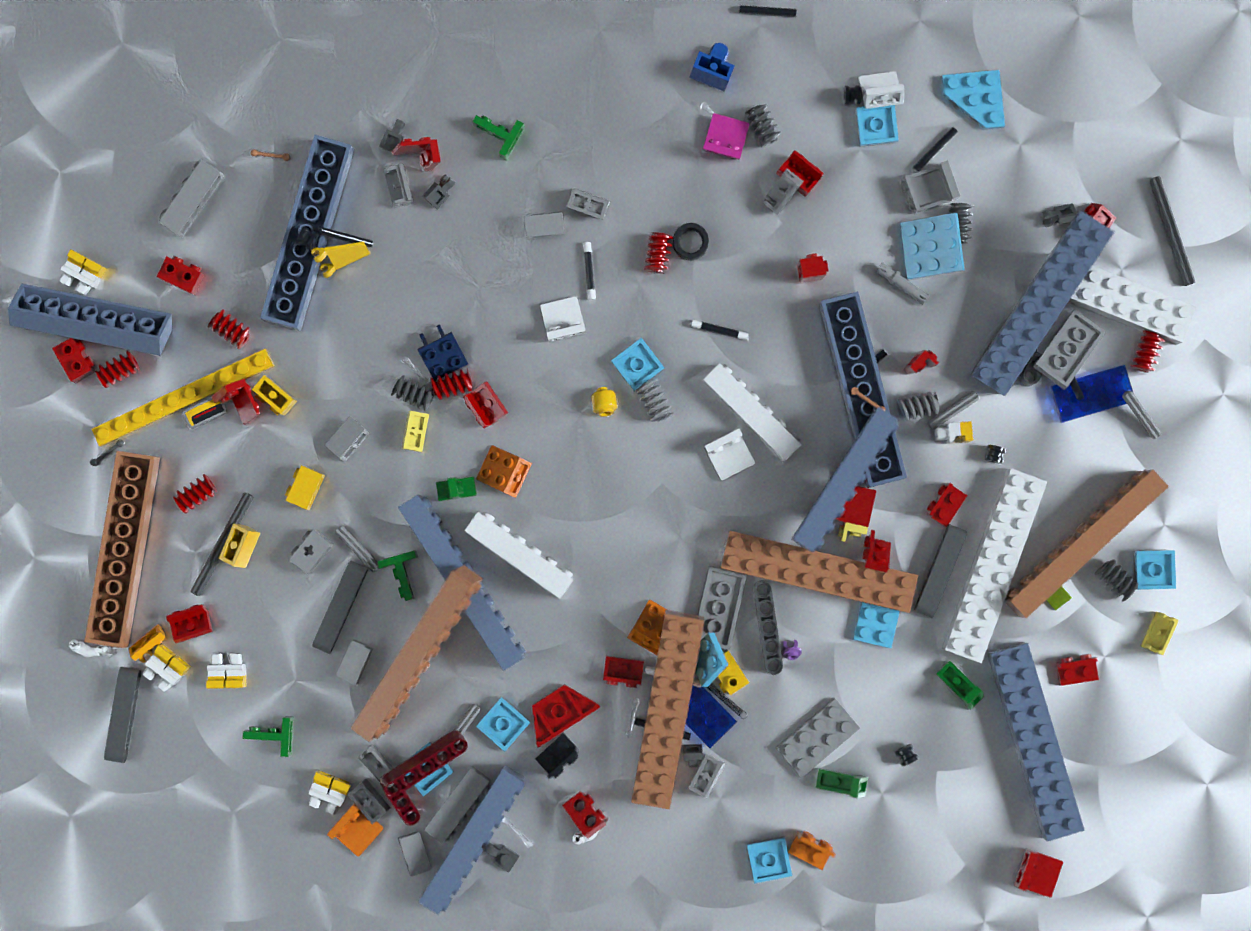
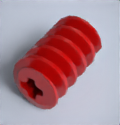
M652 232L654 235L649 236V240L653 243L648 244V248L651 250L646 253L651 258L645 259V262L649 265L644 266V270L664 274L662 270L668 269L664 262H669L670 260L665 255L671 254L670 251L666 250V247H672V244L668 243L667 240L673 239V237L665 233Z
M223 309L214 315L207 327H212L213 332L218 331V335L224 336L226 341L231 340L230 343L232 345L237 344V349L240 350L250 338V334H248L250 328L247 327L243 330L244 323H240L237 326V318L230 321L231 314L224 317L225 310Z
M1143 330L1142 332L1146 336H1141L1140 340L1144 343H1138L1137 347L1141 350H1137L1135 354L1138 357L1133 358V362L1137 365H1131V368L1149 373V371L1156 370L1151 364H1158L1153 358L1160 357L1156 350L1163 349L1159 342H1165V340L1154 332Z
M128 350L126 351V358L119 354L120 361L113 357L112 365L105 361L106 368L99 364V371L96 370V375L105 388L109 387V383L112 385L116 384V379L122 381L123 376L128 378L130 373L136 374L137 369L140 371L135 357Z
M468 368L466 374L460 369L459 376L453 371L451 378L445 373L444 380L438 375L437 382L432 377L430 378L434 394L439 400L443 399V393L449 398L450 391L454 396L457 395L458 389L462 394L465 393V387L469 392L472 391L473 385Z
M203 474L204 481L197 478V485L190 482L191 489L184 486V493L177 490L178 497L173 496L183 513L189 512L188 507L195 509V504L201 505V499L207 501L208 495L210 497L215 496L214 491L217 492L207 475Z

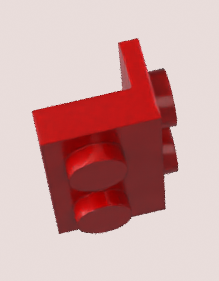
M795 150L776 172L781 177L784 171L789 169L804 182L797 191L804 197L809 194L824 175L818 167L814 166Z
M484 382L471 393L463 396L466 406L472 410L476 416V421L483 428L493 425L508 414L488 382Z
M202 604L193 605L189 609L175 611L166 616L167 621L170 623L175 643L213 632L209 612Z
M606 656L603 680H607L606 684L618 685V682L626 683V687L637 688V685L642 683L644 661Z

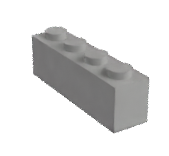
M202 159L200 162H196L190 177L185 178L182 182V188L179 193L174 194L171 198V204L168 209H164L160 214L159 223L182 238L224 177V174Z
M472 766L424 831L441 844L445 840L449 842L456 833L453 830L457 824L461 827L467 819V816H465L466 812L469 809L473 811L479 803L476 800L480 794L485 795L491 787L488 784L491 779Z

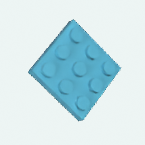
M958 213L900 223L908 280L965 270Z

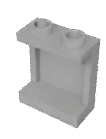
M948 160L941 162L937 166L910 175L906 174L902 177L901 187L903 192H907L909 198L907 199V204L914 214L955 201L960 197Z

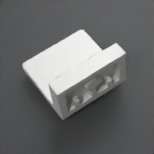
M895 71L859 76L865 109L903 104L905 88L904 84H899Z
M576 296L540 306L549 342L586 333Z
M740 429L704 446L721 480H725L755 464L742 438Z

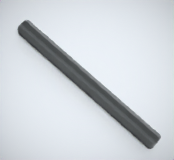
M1154 177L1150 179V184L1185 286L1195 283V278L1161 177Z
M243 493L191 589L192 594L196 596L202 594L220 561L219 556L233 523L240 524L254 498L251 494Z

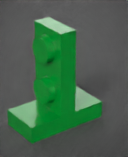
M476 115L472 121L475 127L504 142L499 156L505 160L508 159L525 128L524 123L517 120L509 133L506 127L500 124L497 127L491 123V119L483 115L481 117Z
M474 477L448 478L447 481L436 482L438 501L477 496Z
M416 550L377 561L379 569L395 565L393 574L396 580L399 579L401 587H398L401 599L404 598L405 601L415 599L404 562L419 558Z
M951 661L936 673L970 710L984 698L982 690L975 686Z
M294 716L282 718V731H280V728L269 727L268 731L260 730V727L250 726L249 730L243 731L242 739L281 741L280 757H289L292 751Z
M820 768L818 770L816 788L860 798L866 795L868 777Z

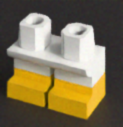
M70 249L67 255L68 259L60 269L63 271L60 282L70 287L76 278L80 282L75 290L87 295L91 287L96 288L107 269Z
M972 421L947 423L944 425V428L934 429L935 441L945 440L946 444L959 437L961 438V443L973 441Z
M161 644L157 646L152 657L145 663L147 667L142 675L149 680H153L156 674L160 675L162 679L157 686L161 690L167 691L172 685L177 684L192 666Z
M241 653L229 654V664H223V654H211L210 665H207L208 680L206 681V689L247 687L246 665L242 664Z
M318 770L315 773L312 787L308 793L310 795L308 805L319 808L322 800L327 801L328 805L325 811L335 815L344 804L353 783L338 777L334 779L335 776Z

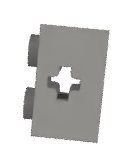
M317 530L307 531L302 538L304 542L300 547L296 546L290 553L292 557L289 560L306 574H311L333 546V543ZM313 547L312 551L314 553L307 555L308 550L306 548Z

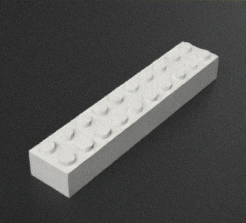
M1012 468L1006 470L942 649L982 663L1047 481Z

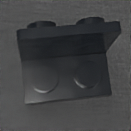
M563 732L535 760L548 773V779L552 777L556 779L563 772V767L566 764L570 766L578 759L579 749Z

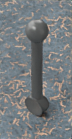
M118 440L113 447H111L101 456H99L96 459H91L90 465L97 466L98 462L101 459L106 457L116 448L122 447L124 445V441Z

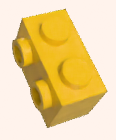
M265 375L252 388L256 393L255 397L262 403L266 401L271 406L269 409L277 416L279 414L285 416L297 402Z
M301 465L294 472L293 478L295 480L293 485H289L285 493V496H287L286 501L310 510L325 475Z
M233 523L219 559L233 567L246 568L260 532L246 525Z
M726 650L723 654L728 666L718 675L721 681L718 685L724 694L728 692L729 695H732L749 684V681L729 650Z

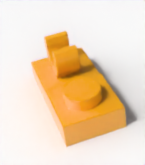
M157 624L128 648L130 657L134 661L139 658L142 663L146 662L143 657L144 654L148 653L152 657V648L160 645L165 638L163 628Z

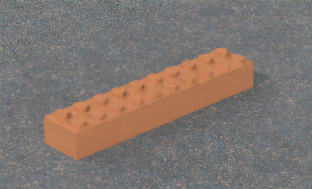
M116 451L84 642L119 648L129 647L160 462L159 457Z
M1153 469L1143 470L1142 472L1139 470L1132 476V482L1121 486L1118 489L1119 494L1114 498L1113 496L1108 498L1104 502L1105 506L1100 511L1099 509L1094 511L1089 516L1091 519L1086 524L1084 522L1075 529L1077 532L1073 536H1067L1061 542L1063 545L1059 549H1053L1047 555L1049 558L1045 562H1039L1033 568L1035 571L1031 575H1025L1019 581L1021 584L1017 588L1012 587L1007 592L1004 602L1018 617L1027 618L1169 487Z
M734 531L728 532L720 566L722 569L908 613L911 610L918 579L916 574L890 568L887 573L865 568V562L818 551L809 552L802 547Z
M465 565L451 572L350 729L368 742L375 738L378 739L388 731L391 726L389 722L391 719L394 720L401 711L398 708L409 699V691L419 684L421 680L419 676L422 672L425 673L431 665L429 663L432 657L435 658L441 650L439 645L442 641L445 642L451 634L449 630L452 626L455 627L461 619L460 613L462 610L465 611L472 601L469 599L473 594L476 595L482 587L480 584L483 579Z
M670 610L665 611L631 803L670 810L704 625V616Z

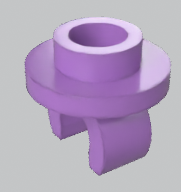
M794 640L793 647H788L787 642L784 641L783 657L788 660L797 659L802 654L801 649L798 648L797 640Z

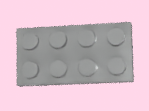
M1074 310L1033 367L1065 390L1106 332Z
M709 566L698 616H704L701 640L708 632L715 633L720 647L730 650L746 582V574Z
M834 698L776 747V749L802 778L858 731L860 727Z

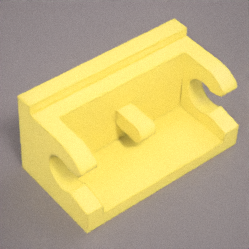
M408 411L401 449L422 452L429 414Z
M1156 611L1140 646L1158 655H1164L1179 620Z

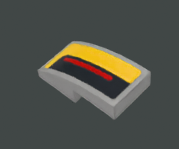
M210 398L183 411L182 414L191 430L226 414L227 410L221 401L214 403L213 399Z

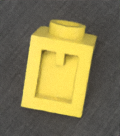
M844 522L843 526H839L838 537H840V541L845 542L848 531H850L851 536L861 537L862 534L867 535L868 527Z

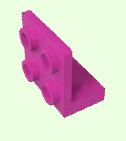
M714 113L703 150L740 160L749 123Z

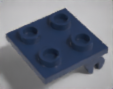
M440 324L436 327L441 338L428 344L424 334L421 333L419 335L424 346L417 349L434 381L437 380L438 375L442 378L445 376V373L450 374L468 365L453 333L450 332L445 335Z

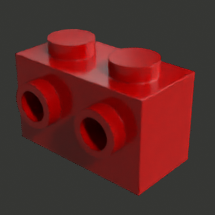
M817 253L806 255V258L800 259L797 263L799 282L806 283L823 280L828 272L827 260H823V256H818Z
M166 256L157 277L196 295L205 276L200 272L201 268L190 264L188 267L183 264L184 260L173 256L172 259Z
M69 338L52 348L71 382L77 383L96 372L94 369L95 363L90 356L87 357L84 351L86 347L80 339Z

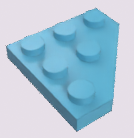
M1000 70L942 75L943 96L954 102L969 117L976 120L982 128L996 129L1005 127Z

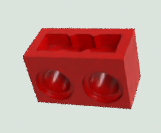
M580 791L562 806L583 836L589 839L607 825L604 821L606 817L600 809L596 810L592 805L595 803L588 793L585 795ZM583 801L584 808L578 811L577 804ZM590 817H595L596 821L593 826H588L587 822Z

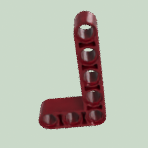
M460 731L449 732L381 777L380 784L385 795L406 825H415L420 820V814L406 790L467 750V741Z

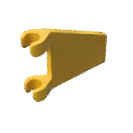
M365 242L314 248L311 250L313 256L319 254L314 257L315 262H321L327 255L332 262L320 265L321 271L327 270L323 272L325 278H329L337 269L370 255Z

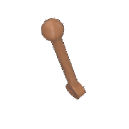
M255 149L250 152L253 157L259 155L282 158L284 161L290 160L288 153L281 155L258 152Z
M853 387L851 389L852 395H858L875 408L880 407L886 411L885 407L877 405L860 393L858 388Z

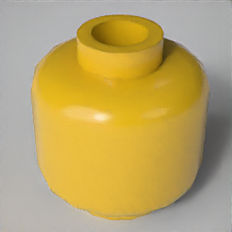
M607 387L597 388L596 392L591 395L593 411L599 416H610L617 409L615 392Z

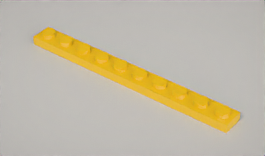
M263 349L91 430L98 445L102 447L214 395L224 385L241 379L246 380L274 367V364L267 349Z

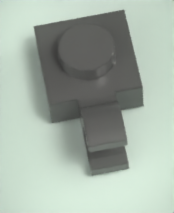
M397 119L392 131L386 129L379 147L391 152L401 140L405 139L404 136L400 135L405 123Z
M445 174L441 177L440 183L434 182L424 193L423 197L438 210L449 197L446 192L454 186L455 182Z
M1073 203L1056 206L1054 211L1042 213L1044 219H1047L1042 220L1044 227H1050L1056 221L1059 224L1070 223L1076 216L1077 211Z
M489 842L485 848V852L495 857L493 863L508 873L520 857L519 854L505 845L499 849Z

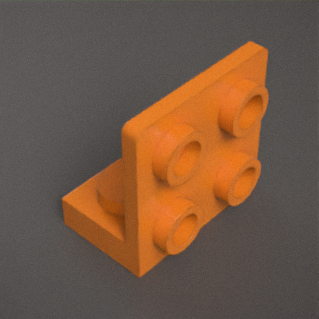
M492 445L476 480L516 498L532 463Z
M649 600L627 638L653 654L658 655L664 616L667 609Z
M354 803L327 835L332 840L336 837L359 857L384 827L378 821L372 824Z
M805 830L803 833L797 831L788 849V853L823 870L829 856L835 857L836 855L833 847L825 840L821 839L820 842L815 840L814 835Z

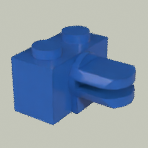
M715 43L711 47L709 55L699 51L689 78L725 91L735 66L725 62L728 56L727 46L723 43Z

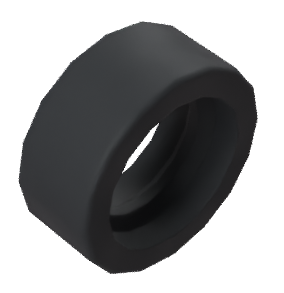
M683 224L674 233L673 248L682 259L696 260L707 251L709 244L708 233L699 224ZM690 230L697 232L702 239L700 249L693 253L684 251L679 242L681 235Z

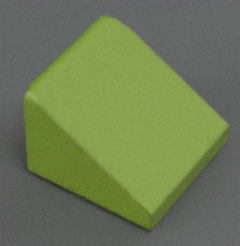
M1061 586L1046 601L1054 610H1057L1072 597Z

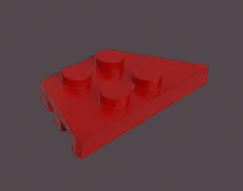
M566 684L559 687L532 705L536 746L539 748L599 709L600 705Z

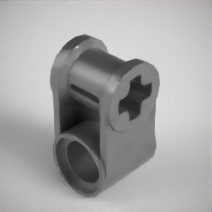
M1037 349L1019 377L1021 384L1027 387L1036 384L1042 376V373L1033 367L1042 355L1037 352ZM1027 372L1033 374L1034 380L1032 382L1027 380Z

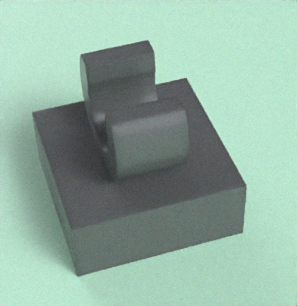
M702 744L683 745V760H689V767H697V760H703Z

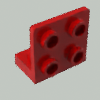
M430 137L420 138L419 141L403 139L391 151L392 155L421 153L420 164L423 166L424 172L432 171L441 162L437 139L431 140Z
M245 379L224 385L211 396L214 403L221 401L224 404L233 400L243 425L248 424L260 414L259 405L254 401L251 387L246 383Z
M856 486L854 488L856 493L852 500L846 501L843 505L846 508L840 518H835L834 520L869 527L876 490Z
M1026 848L1014 885L1018 889L1029 890L1051 898L1063 861Z

